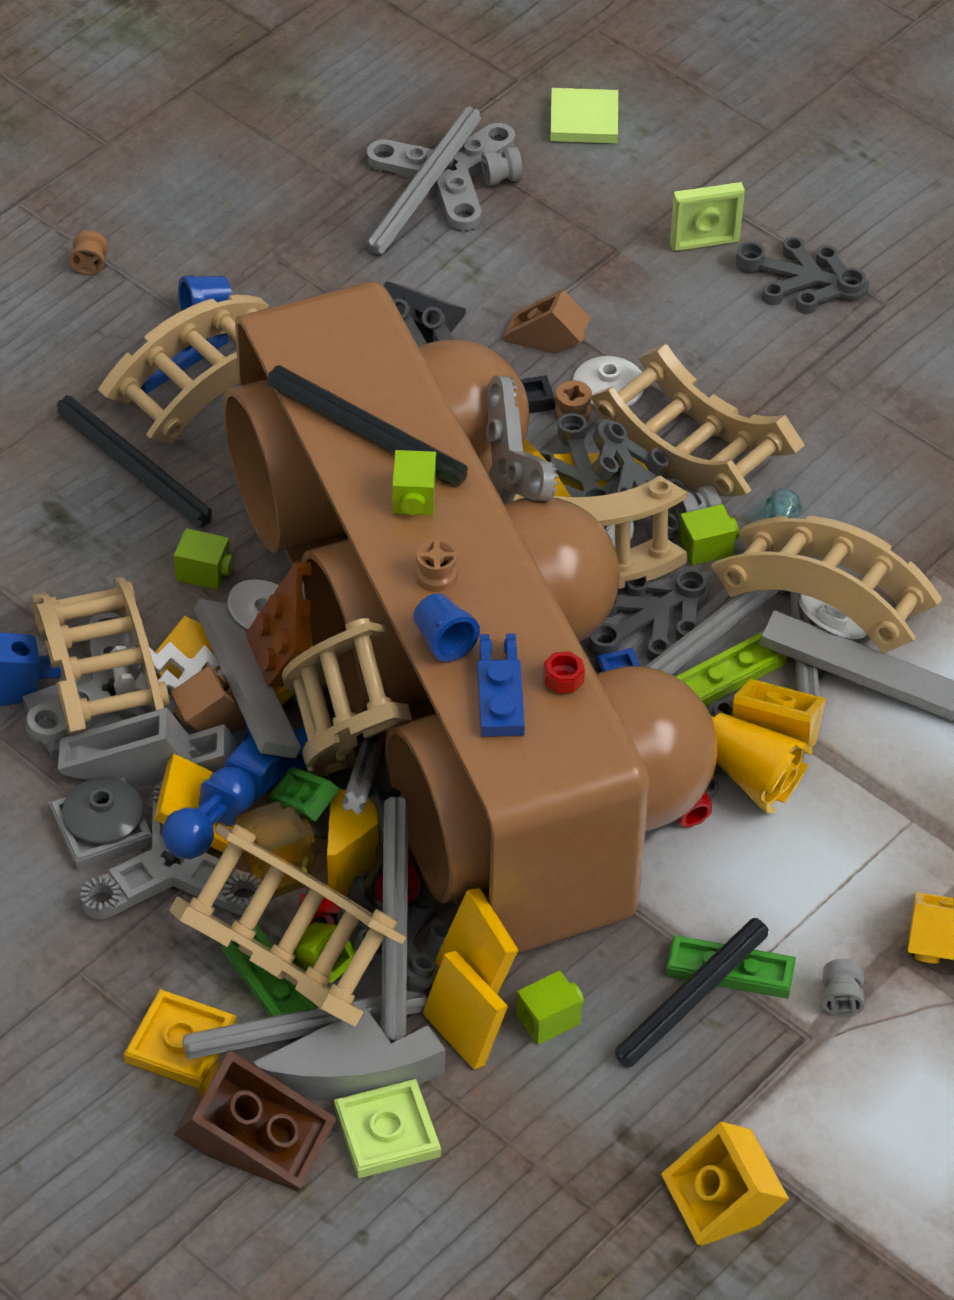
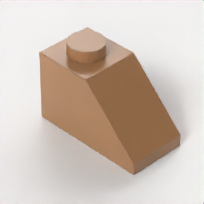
M561 289L513 313L503 338L507 342L557 353L568 347L574 348L583 341L586 335L585 329L591 317L564 289Z
M207 666L171 691L177 704L174 712L186 728L192 726L198 732L225 724L229 731L246 728V721L226 678L211 666Z

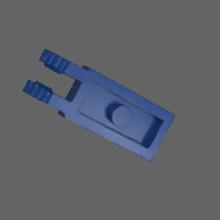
M516 633L506 634V639L504 640L506 660H490L492 641L489 638V634H480V661H478L477 673L481 737L524 736L525 723L520 660H517Z

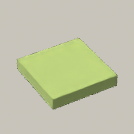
M552 88L550 141L618 144V90Z
M742 182L675 191L673 194L670 231L672 251L740 242L745 193Z
M416 1079L334 1100V1109L358 1179L441 1157V1147Z

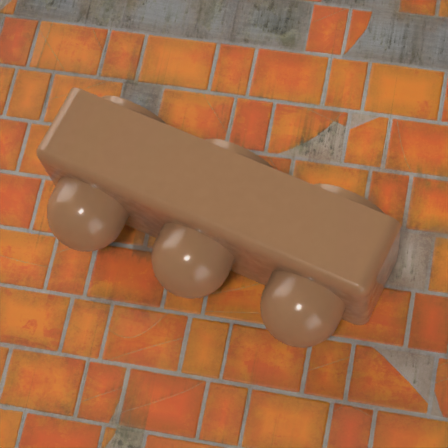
M365 282L237 316L235 319L238 387L228 389L223 400L225 433L237 485L250 521L267 550L272 553L284 550L291 566L295 562H311L312 575H308L303 581L302 591L304 600H311L309 626L315 645L346 631L345 625L357 619L369 618L372 623L387 626L388 634L371 640L386 697L391 698L392 702L408 704L412 720L392 726L374 737L376 741H380L382 744V753L387 764L390 788L395 787L400 790L401 795L399 797L406 798L409 802L408 848L418 863L422 879L427 888L439 902L447 903L454 901L458 909L467 890L480 888L518 948L517 954L630 918L637 910L639 903L645 831L675 821L686 814L702 798L711 782L716 766L717 735L713 720L701 698L677 677L658 669L642 666L621 667L598 674L595 672L580 643L595 633L610 614L617 597L620 578L619 561L609 534L601 523L588 511L560 498L554 497L551 498V501H533L521 498L503 503L488 475L492 466L491 445L486 437V427L488 424L487 387L489 381L495 375L512 377L515 381L514 386L517 389L514 392L517 393V396H514V399L516 400L515 407H519L523 445L528 432L530 416L526 391L520 377L501 355L476 342L446 339L418 346L389 292L377 282ZM281 365L466 464L468 467L466 480L460 486H454L436 476L433 515L393 514L392 485L395 454L270 387L268 384L269 372L275 366ZM430 539L446 540L455 546L458 553L456 582L445 591H429L422 588L416 579L417 548L423 542ZM432 594H443L462 610L469 612L478 622L480 634H489V638L492 641L490 660H506V654L504 653L506 634L516 633L517 660H520L525 723L524 736L481 737L477 673L478 661H480L479 638L471 651L460 659L452 662H443L436 659L430 652L425 638L413 621L415 608L424 598ZM353 648L337 657L351 712L359 714L368 710L366 704L370 700L356 648ZM570 651L583 659L585 669L584 683L575 692L558 694L545 686L543 677L544 661L555 652Z

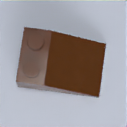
M229 1049L210 1066L173 1135L212 1159L299 1191L337 1118Z

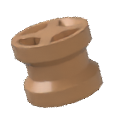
M86 230L78 233L74 238L73 250L69 258L71 267L83 275H95L101 272L105 264V255L108 251V241L106 238L95 231Z
M570 380L558 386L556 389L557 403L555 406L557 420L567 413L580 414L587 421L590 419V396L592 391L586 383Z
M430 539L423 542L417 548L416 579L422 588L439 592L445 591L455 584L457 579L456 564L458 553L452 543L443 539Z

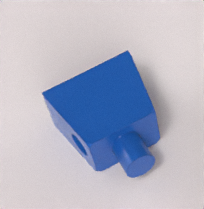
M0 633V706L23 703L22 696L37 691L39 679L60 678V667L52 668L48 655L39 656L34 636L29 634Z

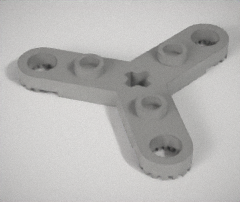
M493 123L468 137L445 168L446 170L442 172L434 183L447 218V223L450 225V228H455V231L460 229L461 232H465V230L470 232L471 229L475 230L477 226H480L482 209L471 177L482 170V152L494 151L502 154L505 148L514 147L515 131L509 125ZM496 135V138H498V135H500V138L504 136L505 140L495 141L491 137L495 138ZM385 139L372 142L367 148V163L375 171L379 169V172L384 170L385 172L395 173V176L413 179L433 152V149ZM379 152L381 155L385 152L386 155L389 153L390 157L381 158L378 155ZM462 211H464V214H466V211L469 215L471 214L470 217L465 218L459 217L457 215L458 212L459 214H462Z
M495 375L491 378L487 387L488 424L486 427V437L491 445L492 466L488 475L503 503L513 501L516 494L533 501H551V498L555 496L553 492L557 490L554 485H558V481H554L558 478V474H555L557 469L552 462H547L542 458L523 451L519 407H515L516 400L514 399V396H517V393L514 392L517 389L514 386L515 381L512 377Z
M112 612L97 614L91 618L89 624L121 618V616ZM128 632L88 640L89 657L108 654L115 646H126L129 648ZM128 665L129 674H132L131 665ZM109 669L90 673L91 680L77 686L79 699L87 698V701L110 697L108 689L114 688L115 682L113 670ZM59 695L34 706L27 714L26 732L37 743L41 741L42 744H46V742L53 744V741L58 742L60 738L68 735ZM169 695L170 704L165 705L164 708L167 707L173 716L178 719L174 712L177 704L173 696ZM150 704L93 716L91 721L85 722V726L88 728L112 714L120 715L121 719L124 720L152 712V707ZM44 717H46V720L51 718L50 721L54 720V723L57 725L46 729L38 726L36 721L38 722L40 718L44 720ZM192 726L188 728L183 727L188 735L198 732Z
M160 781L153 791L152 849L109 869L108 873L98 876L96 879L91 878L90 882L84 883L85 886H82L80 892V901L83 912L94 919L110 918L171 887H176L198 897L218 863V858L204 853L191 860L179 858L180 865L174 863L171 867L166 866V861L172 862L177 857L165 847L162 837V827L164 824L154 820L163 781ZM235 866L213 904L235 914L243 915L252 897H249V900L247 898H244V901H242V898L237 900L233 893L239 889L247 888L255 894L262 881L255 874L252 876L248 872L245 873L236 869ZM97 893L111 895V899L108 900V903L107 901L104 902V905L102 903L97 905V902L93 904V901L90 900Z

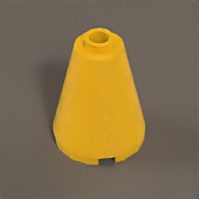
M718 713L715 717L710 715L717 735L716 763L761 810L767 814L775 812L776 809L771 807V805L777 799L785 803L805 774L808 765L802 762L805 752L812 756V746L804 741L724 713Z

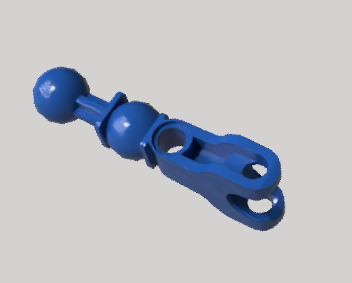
M246 723L248 732L244 735L243 742L234 750L230 758L225 761L224 768L213 772L209 779L201 784L199 806L196 809L189 807L179 809L167 817L162 827V837L166 849L175 857L188 860L203 855L208 851L214 839L213 825L217 821L224 825L232 826L236 822V816L249 810L252 803L256 802L259 796L266 794L282 779L290 767L292 768L293 766L308 772L302 753L305 743L308 742L305 728L293 730L301 748L296 758L261 754Z

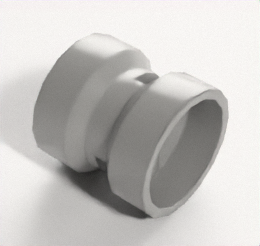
M516 146L505 148L502 154L494 151L482 152L481 168L484 180L488 186L499 184L505 178L511 182L522 180L523 164L520 152Z
M709 484L699 487L698 491L694 493L686 491L688 492V498L675 505L674 509L680 524V514L720 505L721 499L716 488Z
M835 959L826 963L823 967V983L827 987L822 995L824 1010L838 1017H849L860 1013L864 1009V992L861 989L864 985L863 966L851 959Z

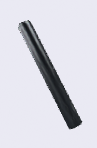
M751 918L616 1047L615 1056L618 1061L627 1068L633 1067L767 938L768 927L758 918Z

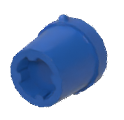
M183 276L178 284V298L181 311L209 299H214L216 302L228 300L229 295H232L229 281L225 276Z
M432 594L424 598L415 608L413 621L425 638L430 652L436 659L443 662L455 661L469 653L477 643L480 635L478 622L469 612L462 610L447 596Z

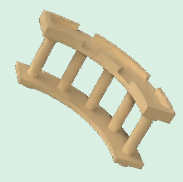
M229 295L228 300L216 302L214 299H209L182 310L146 334L144 339L147 342L132 356L127 352L110 371L98 390L106 398L128 404L132 400L155 421L146 435L150 439L173 444L188 423L204 407L219 395L238 384L237 352L225 357L206 338L227 333L236 341V317L266 309L269 305L259 297ZM189 346H192L213 365L195 380L190 378L171 360L173 356ZM158 369L182 389L164 410L141 389L142 385Z
M667 343L648 350L638 358L643 364L645 371L620 391L616 392L612 386L590 396V399L595 404L596 412L602 420L608 419L620 423L626 429L628 439L645 450L651 452L654 448H658L667 454L670 462L663 470L664 472L678 479L684 485L696 490L699 487L711 484L716 488L719 496L748 494L751 488L743 477L770 455L785 456L795 454L805 446L786 415L767 417L753 414L750 418L738 415L736 407L723 401L713 394L708 398L694 386L697 379L682 365ZM655 382L669 396L672 402L644 424L626 404ZM679 414H687L700 424L701 427L676 447L656 434ZM711 436H718L730 443L711 460L690 455ZM751 451L736 465L734 464L733 460L742 452Z
M658 476L638 487L609 495L594 497L554 496L582 507L593 515L602 526L615 525V550L619 561L620 574L618 589L625 588L626 581L644 577L647 582L670 573L687 563V551L668 540V509L687 499L688 492L662 476ZM516 494L514 500L525 497ZM653 515V539L630 548V521Z
M776 516L745 525L738 533L748 547L743 554L721 559L711 565L730 597L756 590H785L807 595L829 604L862 628L882 654L914 641L916 636L905 620L938 606L942 601L940 594L921 570L911 561L907 564L901 557L892 552L890 544L853 525L817 516H807L806 519H787V516ZM810 557L821 558L823 560L819 561ZM839 564L846 566L860 573L864 577L860 581L859 579L848 574L847 572L837 568V566ZM876 586L880 587L897 605L895 609L874 591Z
M122 576L113 579V589L59 600H56L55 596L50 597L47 592L30 595L37 632L40 633L42 638H47L45 646L51 667H60L63 681L56 683L68 735L84 732L86 729L85 722L91 721L93 716L150 704L152 711H156L170 704L165 681L158 682L147 637L136 605L132 582H127ZM117 610L120 611V616H123L68 628V625L64 624V621ZM131 632L136 648L79 660L77 656L69 657L67 651L68 648H72L73 643ZM141 663L147 689L87 701V698L79 699L75 681L80 680L81 675Z
M369 618L357 619L345 625L346 631L304 651L294 658L283 670L284 686L296 693L308 738L302 753L306 768L311 774L325 777L354 767L356 755L353 748L358 745L356 739L358 735L363 733L364 738L373 737L392 726L412 720L408 704L392 702L391 698L385 695L371 640L388 634V629L386 625L370 622ZM353 648H356L370 700L366 704L368 710L359 714L351 712L337 657ZM326 685L328 686L336 716L332 719L334 726L331 723L322 689Z
M218 824L215 831L225 840L229 841V844L198 898L193 897L189 903L177 896L169 911L179 921L226 947L230 946L232 940L240 944L238 950L250 956V961L279 979L286 978L296 985L295 990L312 1001L320 1009L356 1027L364 1012L352 1003L355 995L352 993L385 936L403 945L407 937L395 929L398 921L377 909L372 914L296 866L255 844L254 840L257 836L247 829L235 824L232 830ZM245 850L271 866L239 921L234 920L231 926L212 915L215 910L212 905ZM287 874L309 887L310 890L278 945L274 944L270 949L253 939L257 933L253 929L284 875ZM327 898L346 911L314 967L309 966L305 971L293 963L296 957L293 952L323 899ZM360 920L370 929L338 985L333 983L332 987H330L328 983L331 978L328 975Z

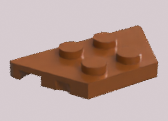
M295 562L246 631L247 641L268 686L283 687L282 673L284 668L294 658L310 648L309 621L311 616V600H302V583L308 575H312L311 562Z

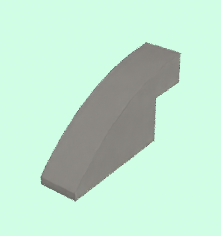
M166 707L61 738L58 771L62 775L85 780L125 778L126 782L130 785H159V782L163 781L167 761L174 753L215 772L218 769L224 768L225 761L230 758L231 754L238 747V741L225 724L188 735Z
M364 1007L361 1009L364 1013L356 1027L339 1019L254 1061V1065L308 1100L333 1101L416 1079L419 1085L445 1074L446 1050L428 1025L391 1043L367 1008Z

